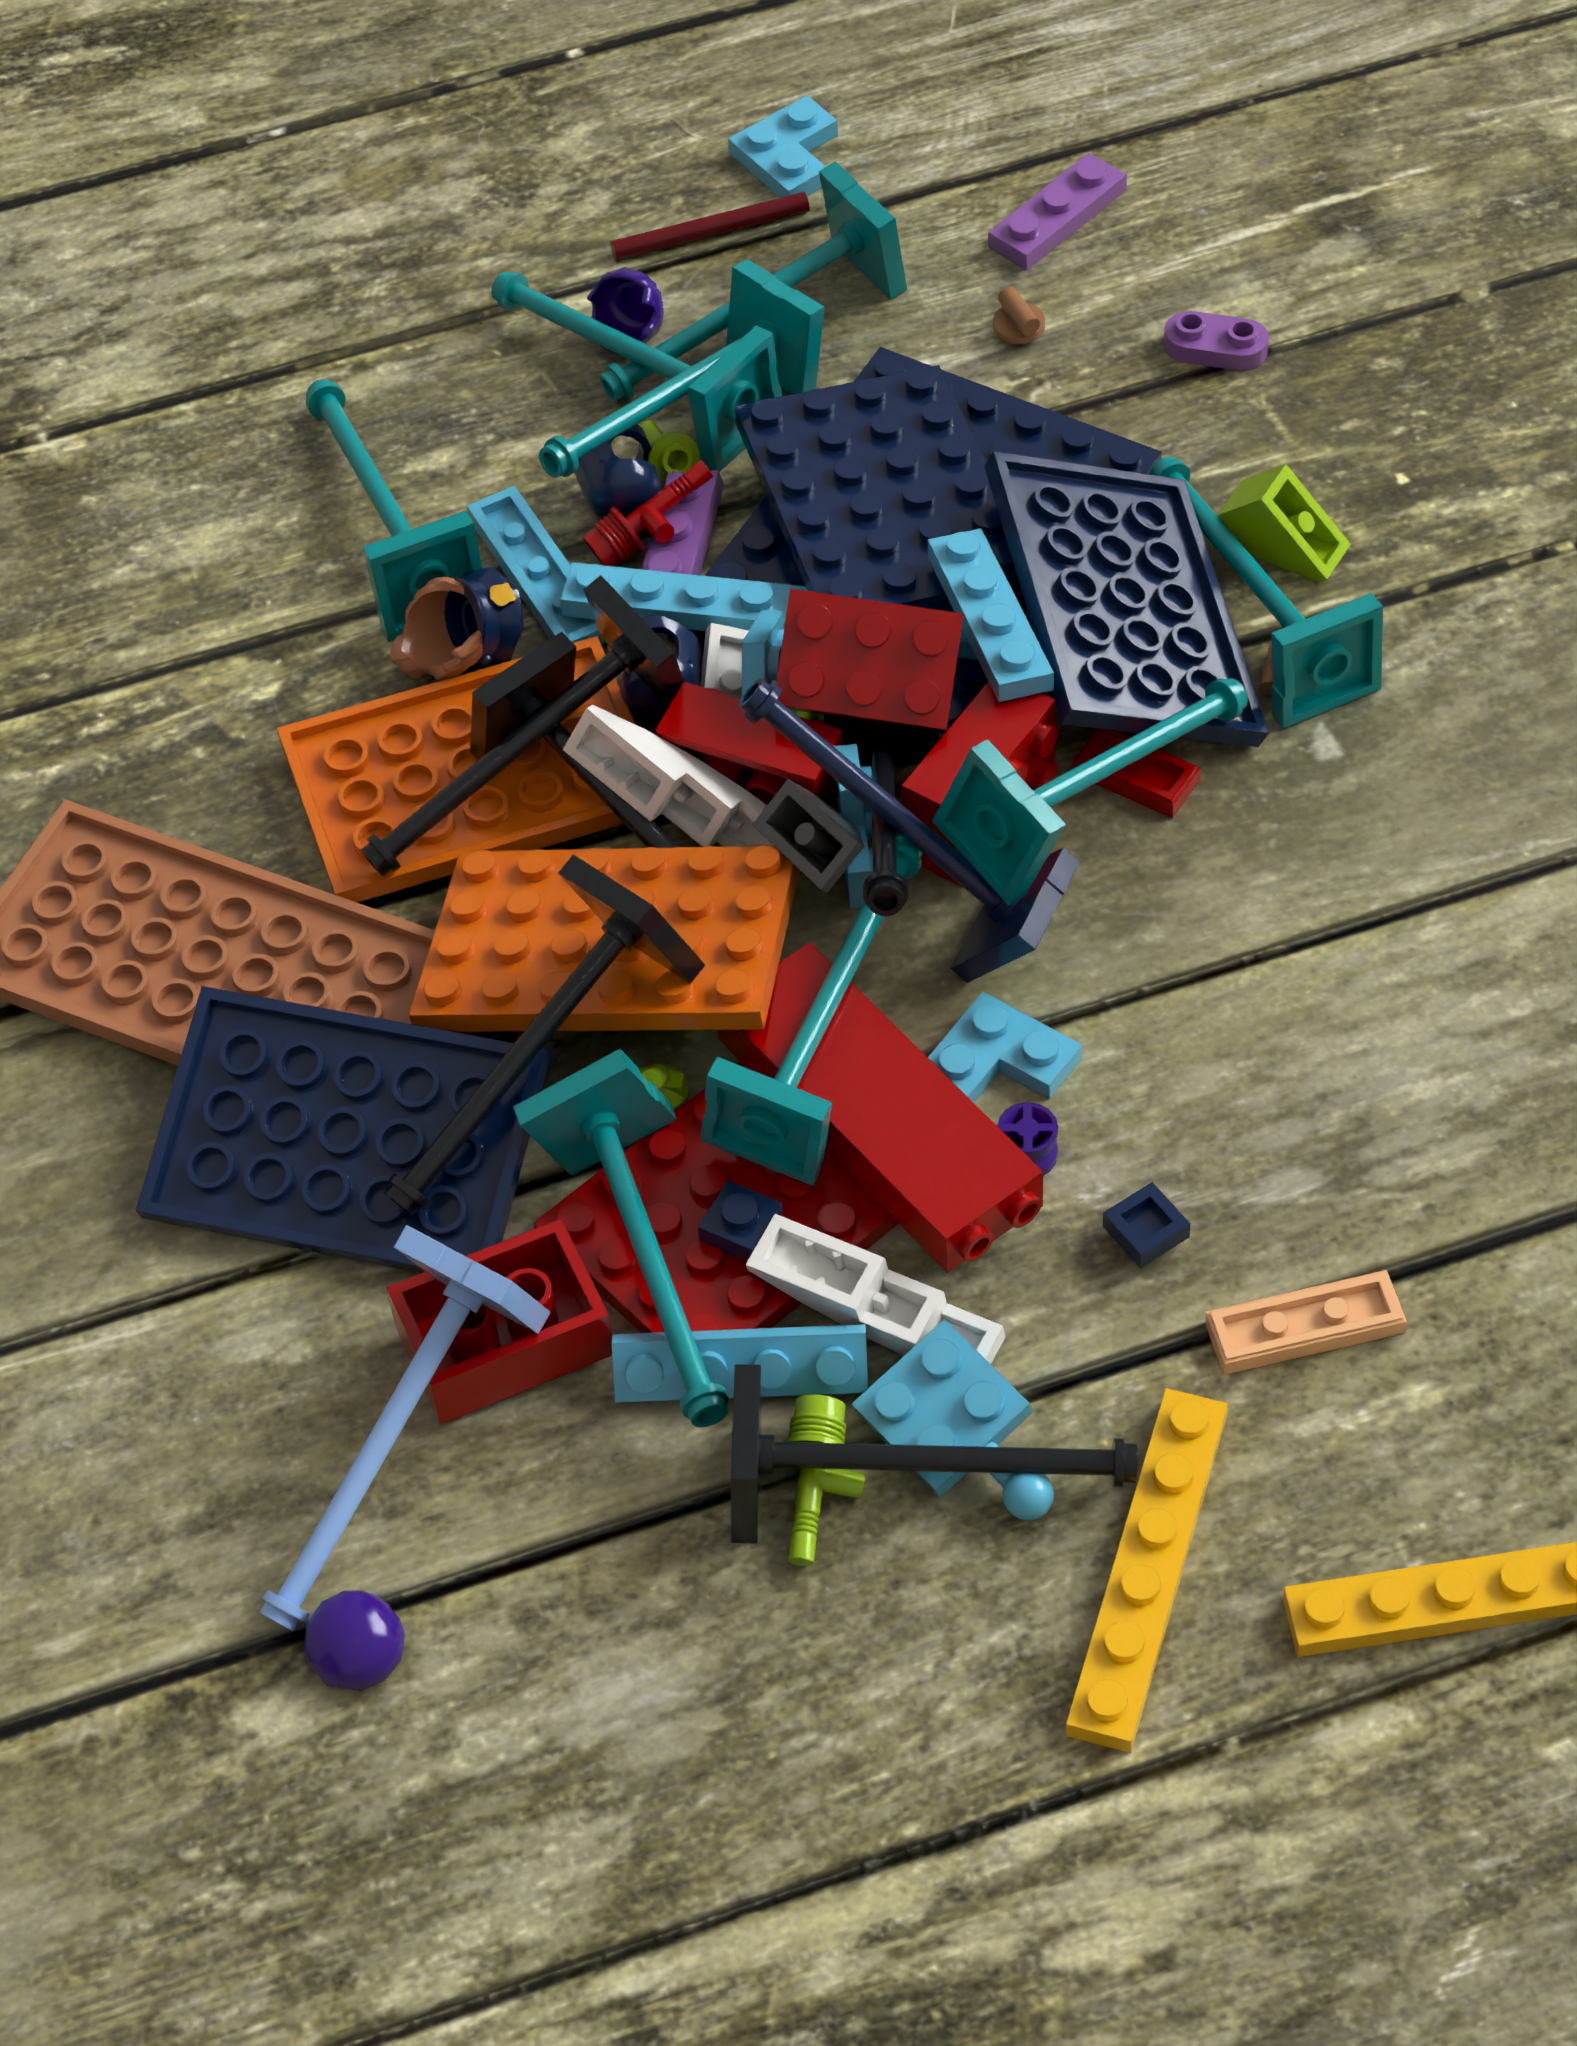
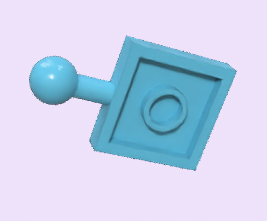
M946 1319L938 1324L852 1403L855 1412L886 1444L999 1447L998 1444L1034 1412L1031 1404ZM913 1471L939 1498L968 1473ZM989 1473L1003 1487L1002 1498L1004 1505L1016 1518L1027 1521L1035 1520L1044 1516L1051 1508L1054 1500V1489L1051 1481L1045 1474Z

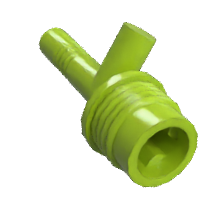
M815 1394L798 1397L795 1403L794 1416L790 1419L788 1438L784 1442L844 1443L846 1424L844 1423L846 1405L836 1398ZM800 1468L792 1528L793 1533L791 1535L788 1558L789 1563L797 1566H812L814 1564L817 1523L819 1522L822 1492L859 1499L864 1488V1473L844 1469Z

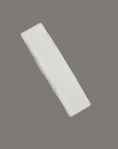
M593 704L586 708L563 750L650 822L660 814H663L702 847L711 846L715 842H719L724 847L774 846L752 825L767 805L750 792L698 758L648 730Z
M774 1214L746 1263L749 1272L842 1325L866 1324V1338L903 1356L944 1319L990 1364L993 1362L1006 1337L1002 1325L948 1304L943 1291L889 1270L884 1257L777 1214Z

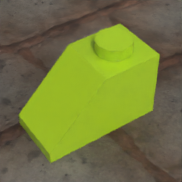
M1287 464L1243 479L1217 515L1251 556L1319 583L1329 578L1351 545Z

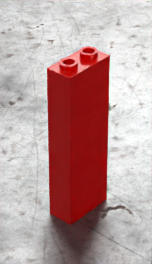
M811 942L780 961L764 1030H718L719 1040L747 1069L774 1079L832 963ZM850 982L797 1088L832 1102L826 1150L948 1273L964 1261L972 1262L977 1260L990 1248L992 1242L1013 1227L1021 1228L1027 1225L1036 1217L1041 1207H1043V1171Z

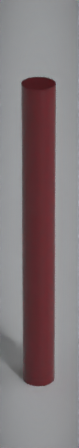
M805 192L613 240L610 241L611 251L615 261L806 213L810 211L809 201Z

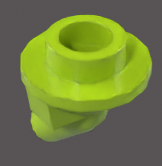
M651 419L640 425L652 448L648 455V462L655 466L660 481L665 483L668 473L685 472L699 461L700 452L697 444L690 436L679 431L664 434Z
M652 1064L645 1068H639L640 1073L649 1082H653L670 1100L674 1112L685 1104L689 1095V1084L685 1073L675 1066L667 1064Z

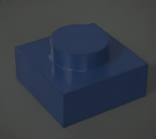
M727 1181L698 1226L699 1240L748 1261L774 1214L783 1217V1205L781 1202Z
M1153 1182L1103 1212V1227L1140 1268L1190 1237L1191 1224Z

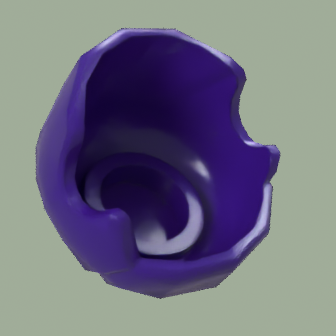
M626 267L607 272L594 286V290L587 296V300L592 303L591 318L645 344L659 332L663 323L664 308L661 292L657 289L656 283L642 272ZM601 346L602 349H605V350H607V351L613 352V351H611V350H609V349L604 348V347Z
M362 1590L342 1591L322 1601L308 1619L303 1648L305 1662L310 1665L328 1687L362 1691L384 1682L400 1663L404 1650L405 1632L399 1617L390 1605L378 1596Z

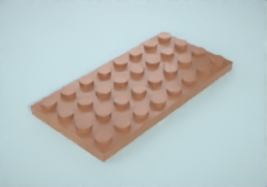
M65 799L0 889V1000L178 1066L202 986L411 1024L409 1012L435 930Z

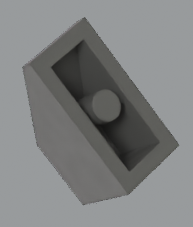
M790 779L786 780L752 824L817 887L826 893L830 891L864 847L861 833L826 800Z

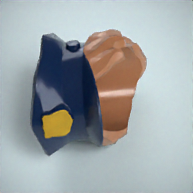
M492 566L464 573L461 578L438 577L430 580L424 587L417 590L413 600L405 610L403 634H400L392 643L390 651L391 662L397 665L410 678L419 679L431 675L436 680L442 681L459 676L472 665L480 670L511 661L515 647L524 630L519 590Z

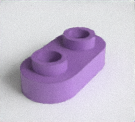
M1184 311L1173 315L1165 324L1164 349L1171 358L1179 362L1247 371L1262 365L1268 355V331L1262 324L1251 319L1197 311Z

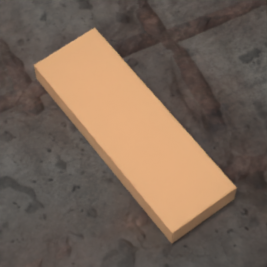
M1387 1270L1206 1311L1205 1325L1223 1375L1403 1334L1407 1324Z

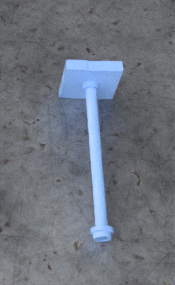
M408 1225L405 1226L394 1248L433 1278L446 1284L447 1286L442 1294L447 1297V1300L280 1591L276 1594L267 1589L262 1597L266 1602L260 1613L292 1631L295 1630L300 1620L305 1622L309 1616V1612L300 1608L469 1312L477 1313L483 1304L539 1334L551 1313L513 1281Z

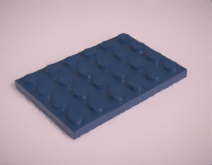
M939 365L916 368L911 371L876 378H866L856 382L822 389H812L807 392L772 399H762L757 402L734 406L735 424L808 591L942 611L952 609L949 599L928 558V539L981 528L1014 594H1022L984 468L986 460Z
M993 451L984 468L1033 632L1054 672V690L1051 692L1053 699H1055L1061 724L1140 733L1205 698L1206 688L1211 682L1220 678H1233L1244 686L1248 696L1247 705L1241 715L1228 722L1214 718L1180 738L1259 747L1269 734L1185 480Z
M202 986L136 1212L143 1219L423 1273L425 1271L394 1248L406 1225L464 1256L502 1242L530 1135L520 1126L513 1106L542 1091L551 1057L547 1049L542 1048L422 1194L430 1201L425 1209L420 1207L411 1216L384 1194L391 1185L388 1181L394 1173L402 1179L408 1174L514 1043Z

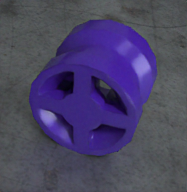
M1030 1102L1015 1104L1006 1109L999 1117L997 1126L1043 1171V1176L1048 1174L1056 1165L1058 1156V1124L1056 1117L1048 1108Z

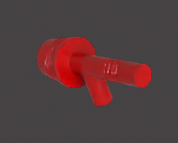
M700 460L685 471L682 476L675 479L674 483L671 482L669 486L664 487L624 518L613 506L609 509L610 513L599 520V523H595V527L582 538L603 566L615 567L618 563L625 562L635 552L646 550L643 542L638 537L645 529L659 543L670 541L674 536V527L663 515L678 505L680 500L683 501L685 497H688L689 494L699 489L714 476L704 462Z

